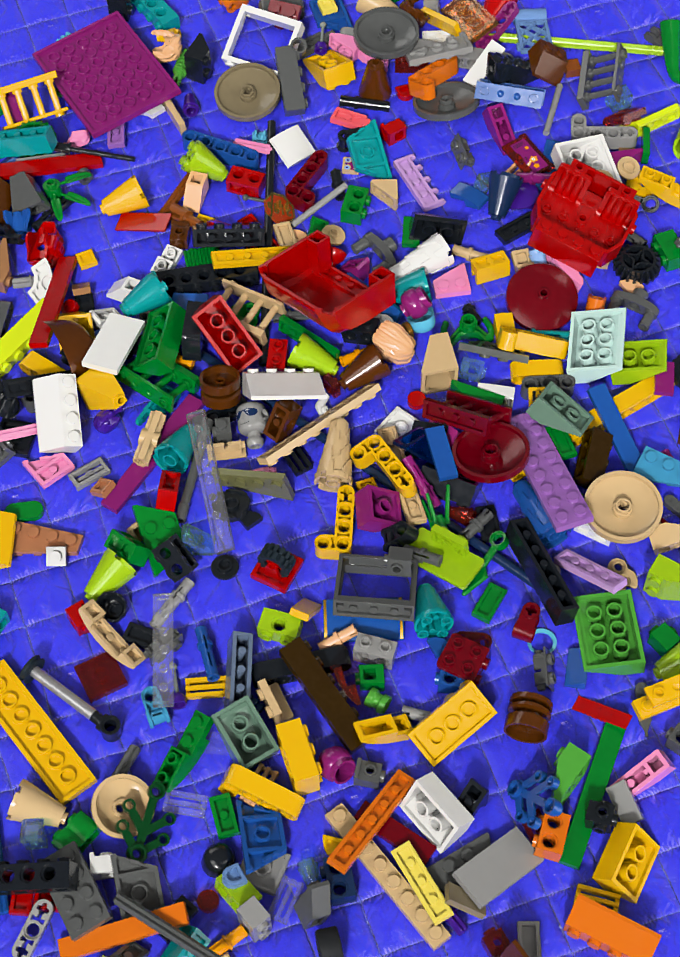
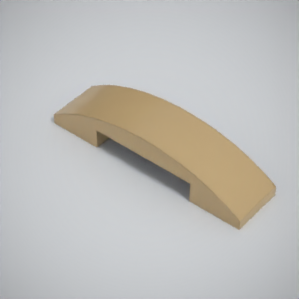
M91 599L78 609L91 635L117 661L134 669L147 659L135 643L129 646L103 618L106 612L94 599Z

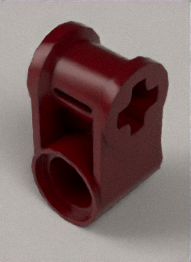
M529 602L523 606L512 631L513 638L532 643L539 623L540 607L538 604Z

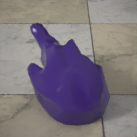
M124 405L115 410H101L93 420L95 429L103 434L114 430L120 421V417H116V414L122 411Z

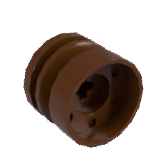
M528 691L513 693L510 696L509 714L506 715L504 732L507 736L520 742L531 744L544 742L547 739L548 721L551 719L553 703L545 696Z

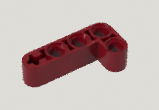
M315 151L286 186V203L290 207L304 213L315 204V194L311 189L328 169V155L325 151Z

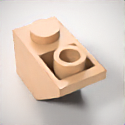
M195 171L190 172L185 187L184 208L200 213L209 189L208 174Z

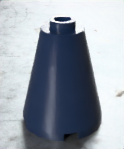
M494 170L490 171L488 215L491 216L492 220L501 221V219H505L524 179L520 180L519 176L504 171L501 174H496L497 171Z

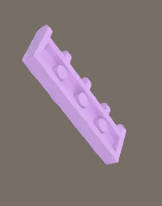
M414 154L394 160V168L424 213L445 205L446 201L444 198L438 200L436 197L439 190L437 188L431 189L427 184L431 181L430 177H423L419 172L423 169L422 165L418 164L415 166L413 163L416 159Z

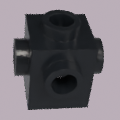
M590 800L585 817V828L592 829L599 834H610L612 826L616 827L619 814H615L616 806L604 800L599 802Z

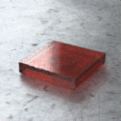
M108 652L74 666L75 672L91 703L128 686V682L117 660Z

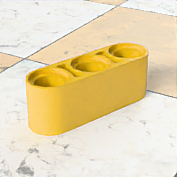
M30 351L18 364L20 369L29 376L66 371L35 351Z
M558 359L529 360L528 364L513 361L509 365L511 382L515 385H521L523 378L527 376L564 374L563 363Z

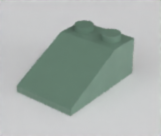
M552 381L539 393L526 410L530 417L538 423L579 437L583 435L594 419L589 412Z
M248 695L211 715L234 764L241 765L250 770L260 764V762L262 763L277 754L280 750Z

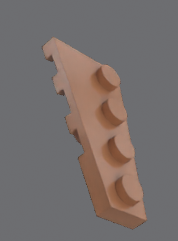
M16 521L13 554L14 556H23V554L42 556V554H46V546H67V556H78L84 536Z

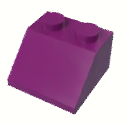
M366 485L354 494L357 529L373 533L381 532L382 529L402 521L399 492Z

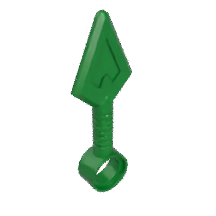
M495 531L490 536L489 542L491 547L483 557L485 564L468 587L462 590L463 596H466L488 578L487 565L497 550H504L509 545V539L503 531ZM504 537L500 544H495L498 538Z

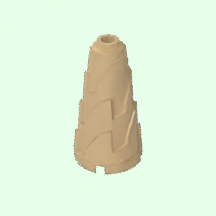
M341 417L335 418L329 425L326 443L317 472L314 475V484L318 483V488L327 492L337 493L341 486H352L353 483L352 460L350 456V428L346 419Z

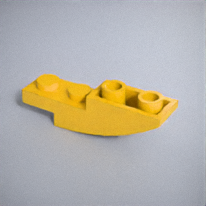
M643 165L638 178L641 184L661 200L680 209V184L675 183L676 178Z

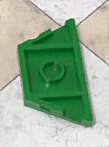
M139 505L132 506L142 542L147 547L153 550L175 533L186 546L175 512ZM165 548L167 553L171 554L170 550ZM151 552L148 561L155 578L164 568L156 561L154 554Z

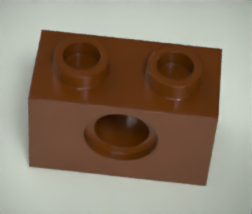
M293 400L276 401L263 433L276 443L283 441L291 435L303 407Z

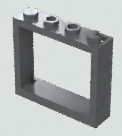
M340 553L333 598V615L414 622L418 560L413 559L411 576L387 574V566L383 565L384 556ZM344 572L410 577L409 600L342 595Z

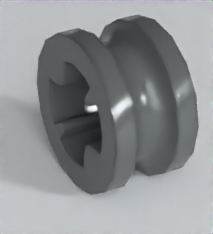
M87 168L80 169L77 173L89 172L92 176L78 181L82 185L89 184L93 179V173Z

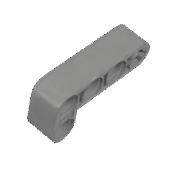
M579 113L571 118L570 140L603 134L609 149L635 148L637 145L638 131L634 127L586 126V116Z

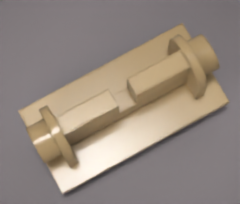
M241 439L228 443H210L211 445H207L209 462L247 457L245 441H241Z

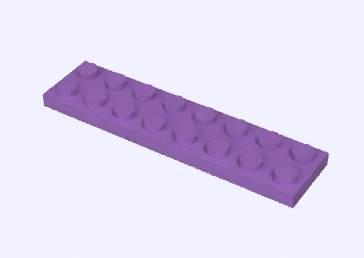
M527 412L511 417V425L520 429L529 441L530 458L523 471L555 532L559 533L593 522V514L544 425L532 419Z

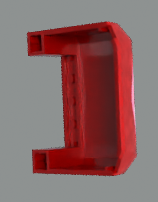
M319 230L314 231L258 266L269 294L331 332L341 333L360 326L396 303L395 273L380 266L368 274L369 287L332 266L330 237Z

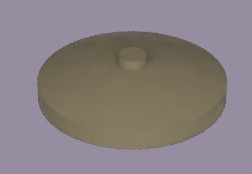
M242 63L229 68L219 77L214 88V97L218 109L226 117L239 122H251L264 118L275 109L281 96L280 83L276 74L270 68L258 63Z

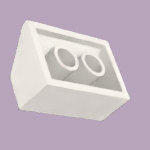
M433 771L417 779L399 805L424 836L437 847V851L440 854L459 839L475 819Z

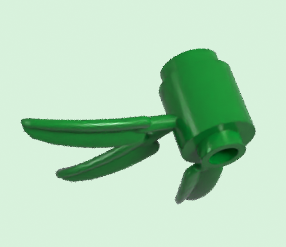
M75 173L66 176L62 182L50 178L43 183L46 198L51 203L58 221L61 222L63 219L60 201L63 197L86 206H91L90 201L83 196L73 192L65 194L61 188L63 184L91 177V173Z

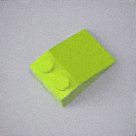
M667 339L625 341L623 370L610 374L612 385L633 384L667 371Z
M658 554L648 571L643 591L649 596L657 597L661 600L680 601V564Z

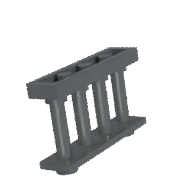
M621 42L617 43L616 52L598 57L592 56L590 50L583 51L577 92V101L582 111L589 109V103L592 99L614 95L617 103L620 102L621 95L623 94L622 84L625 59L627 58V50L623 48ZM615 59V64L594 69L597 63ZM614 71L611 77L593 81L595 75ZM612 83V88L591 93L594 87Z

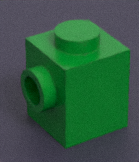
M664 622L660 626H654L649 631L650 635L647 641L662 657L680 642V637L673 627Z

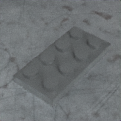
M72 841L45 859H50V862L57 861V858L67 857L71 858L72 862L78 864L77 891L50 893L71 939L77 941L113 919L77 842ZM55 870L51 873L50 879L54 878Z

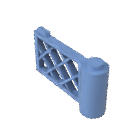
M546 8L519 9L518 15L512 21L513 25H515L518 43H516L517 52L528 54V51L536 44L532 42L533 39L536 41L542 39L553 45L547 22ZM542 34V35H544V36H546V37L541 38V37H539V35ZM523 35H527V36H529V38L526 39V38H524V37H522V36H523ZM529 45L531 48H524V46Z

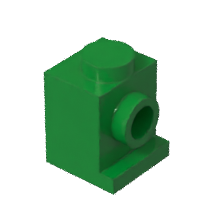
M383 664L359 665V673H355V685H360V691L371 690L373 687L384 691Z

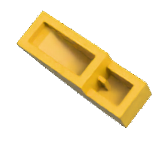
M391 714L353 723L360 742L366 744H387L409 740L410 738L406 733L412 729L406 714L394 717Z

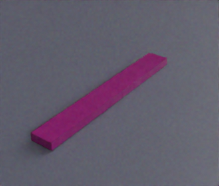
M188 394L164 424L159 444L183 425H189L193 421V417L197 416L205 406L202 400ZM153 455L149 466L141 467L133 462L118 480L115 488L106 499L101 501V505L118 514L157 464L153 459Z

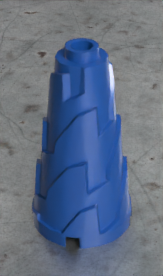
M526 480L516 481L513 485L512 493L521 508L524 518L527 517L543 545L547 549H551L561 544L568 537L566 534L567 530L556 533L531 484Z

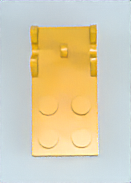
M466 680L460 684L456 692L448 694L440 706L406 734L428 762L435 767L495 716L497 711L471 680Z

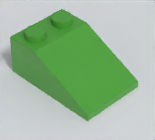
M571 742L568 743L566 748L563 746L560 748L556 755L557 759L554 762V766H556L554 776L560 780V784L556 790H552L551 797L559 800L562 805H564L587 772L591 755Z

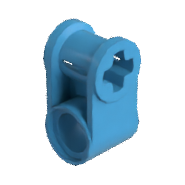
M153 686L144 688L141 698L150 728L153 729L155 725L164 722L170 723L169 714L165 704H163L159 690ZM150 696L156 697L153 701L146 700Z

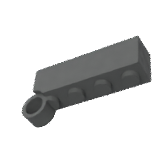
M300 37L294 38L289 46L275 47L274 52L285 117L305 114V110L308 108L307 98H304L303 95L305 84L301 82L300 76H303L302 67L298 66V60L306 53L307 43ZM301 44L304 48L301 51H296L293 46Z

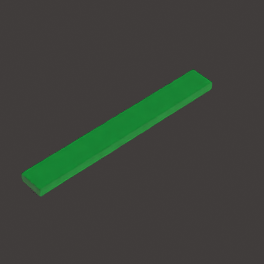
M607 722L605 723L565 840L563 853L559 861L560 864L576 870L580 868L592 829L585 828V817L589 801L599 802L603 799L626 729Z

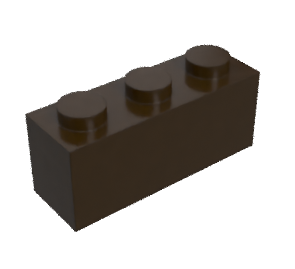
M595 426L586 430L583 434L573 476L574 482L586 489L596 478L605 474L609 463V452L613 446V435Z

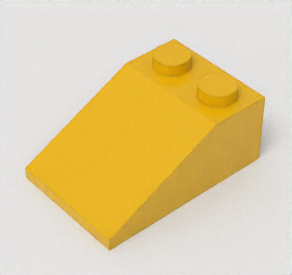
M332 49L327 50L325 55L320 56L316 54L302 59L317 83L326 90H333L336 86L347 85L351 83L350 81L356 80L353 61Z

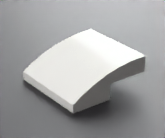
M298 124L284 130L269 140L287 168L299 164L315 152V149Z

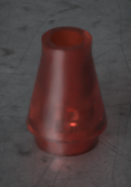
M450 506L449 517L465 526H468L469 521L477 516V512L473 508Z

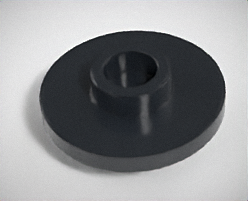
M220 555L211 564L212 574L220 580L232 579L239 570L237 560L230 555Z

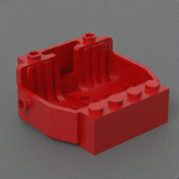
M575 158L570 165L562 162L558 170L552 172L549 179L545 178L541 185L542 191L531 211V231L533 233L527 245L591 278L597 266L602 267L616 258L628 234L632 235L637 227L634 224L638 218L637 210L641 205L639 201L634 199L637 191Z

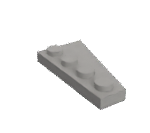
M463 31L455 38L449 36L444 42L439 43L436 41L428 48L423 46L412 50L405 57L409 66H419L420 64L433 63L440 59H450L453 56L467 55L473 52V45Z

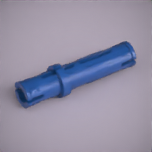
M201 625L195 628L198 640L197 648L201 652L207 681L216 682L220 679V674L218 673L212 650L213 642L209 638L207 627Z

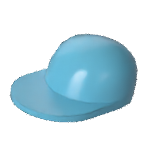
M432 306L419 319L407 317L413 332L418 334L426 333L434 328L436 320Z

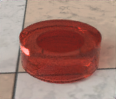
M208 889L198 895L197 904L202 912L212 913L219 907V897L215 891Z

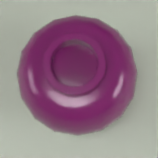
M420 286L416 289L412 288L405 291L401 296V304L399 305L406 317L410 316L413 319L423 317L428 312V308L433 306L430 298Z
M332 746L321 752L318 761L322 769L321 775L325 779L337 784L346 783L355 773L356 765L351 754L345 748Z

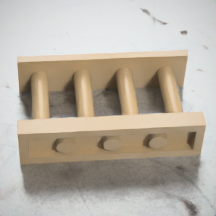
M223 278L222 284L225 289L222 295L223 299L227 301L231 294L240 297L231 309L235 315H237L246 300L255 303L244 320L240 322L255 343L265 346L268 339L264 330L276 313L281 315L287 314L284 303L278 299L270 298L241 286L233 280L229 281ZM261 307L269 309V312L259 326L254 327L250 325V322Z

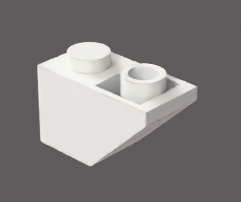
M130 276L113 283L106 297L122 302L141 280Z

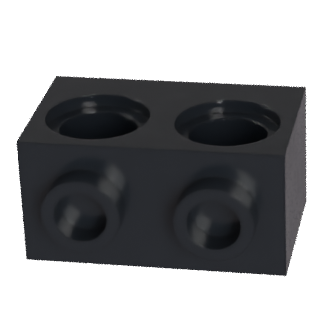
M372 318L360 326L341 332L343 341L345 343L362 345L373 344L372 336L381 324L380 319Z
M176 533L152 550L154 558L163 566L167 576L174 583L192 572L199 565ZM165 548L169 549L171 554L167 553Z

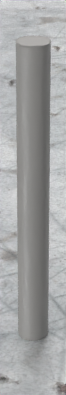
M561 83L557 84L543 130V135L548 136L563 89Z
M343 182L290 222L293 228L297 227L346 190L348 185Z

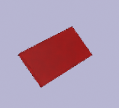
M122 213L115 230L166 232L172 214Z

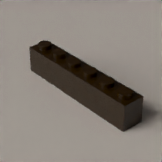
M299 636L281 648L279 655L345 749L352 755L366 745V743L360 742L353 726L354 722L360 721V715L354 706L350 707L346 702L348 698L343 690L336 688L334 685L336 681L330 673L326 674L322 668L324 664L318 656L314 657L311 653L312 647L308 641H303Z

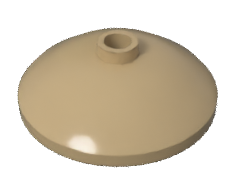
M116 774L102 781L94 791L91 800V813L97 827L110 837L124 839L122 834L116 831L115 824L119 820L125 819L129 822V830L132 836H137L138 832L129 814L124 811L118 812L116 807L117 805L122 806L126 799H133L142 820L149 800L147 795L148 785L140 778L130 774ZM126 802V808L132 809V804ZM119 824V828L121 830H125V824Z

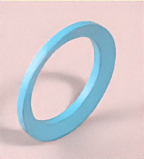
M536 629L535 634L545 633L551 637L553 646L549 651L552 653L557 645L555 635L547 629ZM527 642L529 649L535 653L536 650L532 647L531 643Z

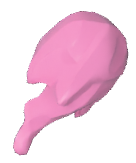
M88 130L72 131L70 138L64 143L72 142L71 147L80 148L89 143L90 134Z

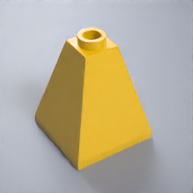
M89 369L76 378L77 389L89 410H115L127 402L126 396L113 374Z

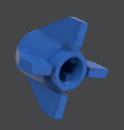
M26 208L22 212L16 211L13 213L7 210L3 211V218L6 224L11 229H14L16 234H21V239L25 238L27 232L32 228L31 224L34 222L30 209Z

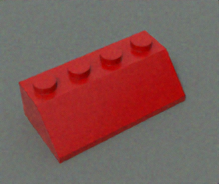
M213 295L191 316L225 365L236 368L239 373L263 355L221 295Z

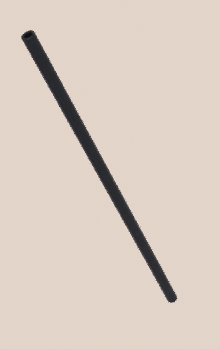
M269 120L267 126V144H270L272 151H270V154H266L265 201L270 196L271 198L270 202L266 203L267 208L270 209V215L266 212V206L264 211L265 246L263 247H272V195L274 196L275 149L269 140L276 136V122L274 120ZM262 279V294L270 297L271 294L268 293ZM261 307V322L269 312V309ZM270 323L264 330L268 342L265 346L260 345V350L263 353L259 357V366L266 367Z

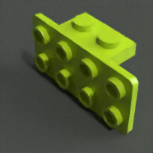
M434 524L431 531L423 527L419 528L417 540L409 545L420 549L423 547L429 552L443 555V561L440 567L425 562H418V567L459 589H466L484 566V559L469 551L468 540L464 536L456 535L444 526L441 527Z

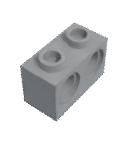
M358 632L353 647V661L369 665L383 664L384 669L392 670L397 655L398 642Z
M252 896L236 909L239 924L244 927L255 943L259 939L263 941L271 934V916L255 896Z

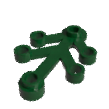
M160 782L152 783L147 789L149 800L142 820L133 799H126L122 803V810L129 814L138 832L135 841L129 830V822L127 820L121 819L115 824L116 831L122 834L128 846L126 858L144 862L148 852L157 847H164L170 841L168 834L161 833L157 835L155 840L144 845L147 835L164 826H171L176 821V816L168 812L161 819L151 823L157 801L164 797L166 793L165 786ZM153 788L158 790L157 796L152 794ZM126 802L132 804V809L126 808ZM166 816H170L172 818L171 823H168L166 821ZM120 823L125 824V830L119 828ZM160 836L165 837V844L159 841ZM134 850L139 852L138 858L133 856Z

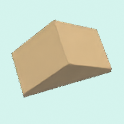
M397 179L371 180L370 193L396 211L398 209Z

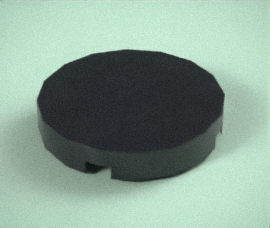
M230 488L226 489V492H220L213 499L212 507L215 516L219 520L236 522L248 514L251 509V501L245 491Z

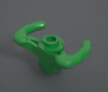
M464 314L459 321V327L450 336L452 347L459 340L478 338L479 340L492 342L495 333L491 321L487 317L482 318V322L488 330V333H486L477 325L478 321L474 315ZM443 321L440 333L447 332L448 321Z

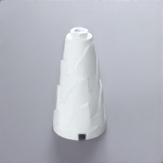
M435 233L418 245L415 250L404 256V259L390 267L389 270L395 273V280L421 267H424L426 275L429 273L433 274L453 265L454 257L453 254L448 256L451 250L447 242L440 234Z

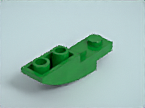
M195 710L177 747L171 746L153 783H162L165 786L166 792L170 793L189 774L210 742L206 737L214 723L211 717Z

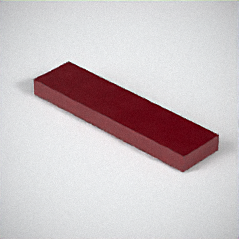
M366 800L354 816L357 821L370 805ZM392 817L388 818L376 834L395 848L409 840L425 866L437 850L435 845Z

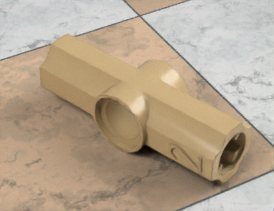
M151 411L145 428H142L140 432L138 446L133 456V462L138 466H149L153 451L159 445L161 431L166 422V415L161 411Z

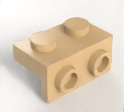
M265 678L257 681L258 690H256V694L260 702H264L266 715L269 719L272 718L275 726L293 719L294 715L278 683L268 686Z

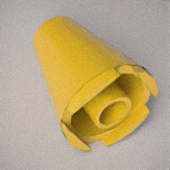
M135 175L131 176L101 200L102 204L99 205L102 213L108 216L150 207Z

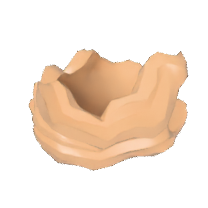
M160 29L151 31L152 35L163 36L165 39L162 46L155 47L152 50V54L159 63L172 62L180 58L183 49L180 34Z
M386 320L380 324L372 336V342L382 355L384 361L396 365L411 362L415 354L416 341L401 324Z

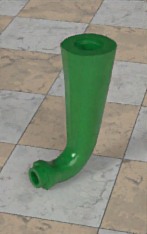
M664 20L659 25L665 65L670 79L680 84V20Z

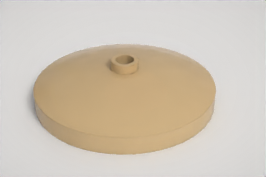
M612 471L599 476L590 484L584 497L594 516V521L588 523V525L597 535L614 543L630 544L646 539L657 529L663 514V501L656 486L644 476L631 471Z

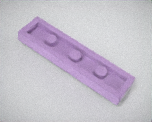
M565 549L554 557V564L612 594H615L627 585V578L569 549Z

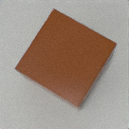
M578 58L567 60L568 64L564 72L566 78L580 76L581 66Z

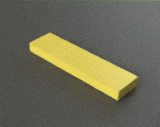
M408 840L390 851L434 925L437 926L452 917L454 912L448 904H445L443 894L410 841Z

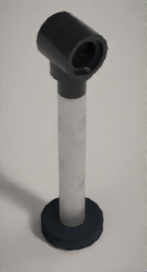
M35 655L24 665L19 679L24 680L25 684L30 683L34 679L94 723L96 725L95 729L102 734L106 741L115 742L122 736L120 720L114 715L101 714L42 669L45 663L43 658L40 659L39 655ZM109 726L116 727L113 731H106Z

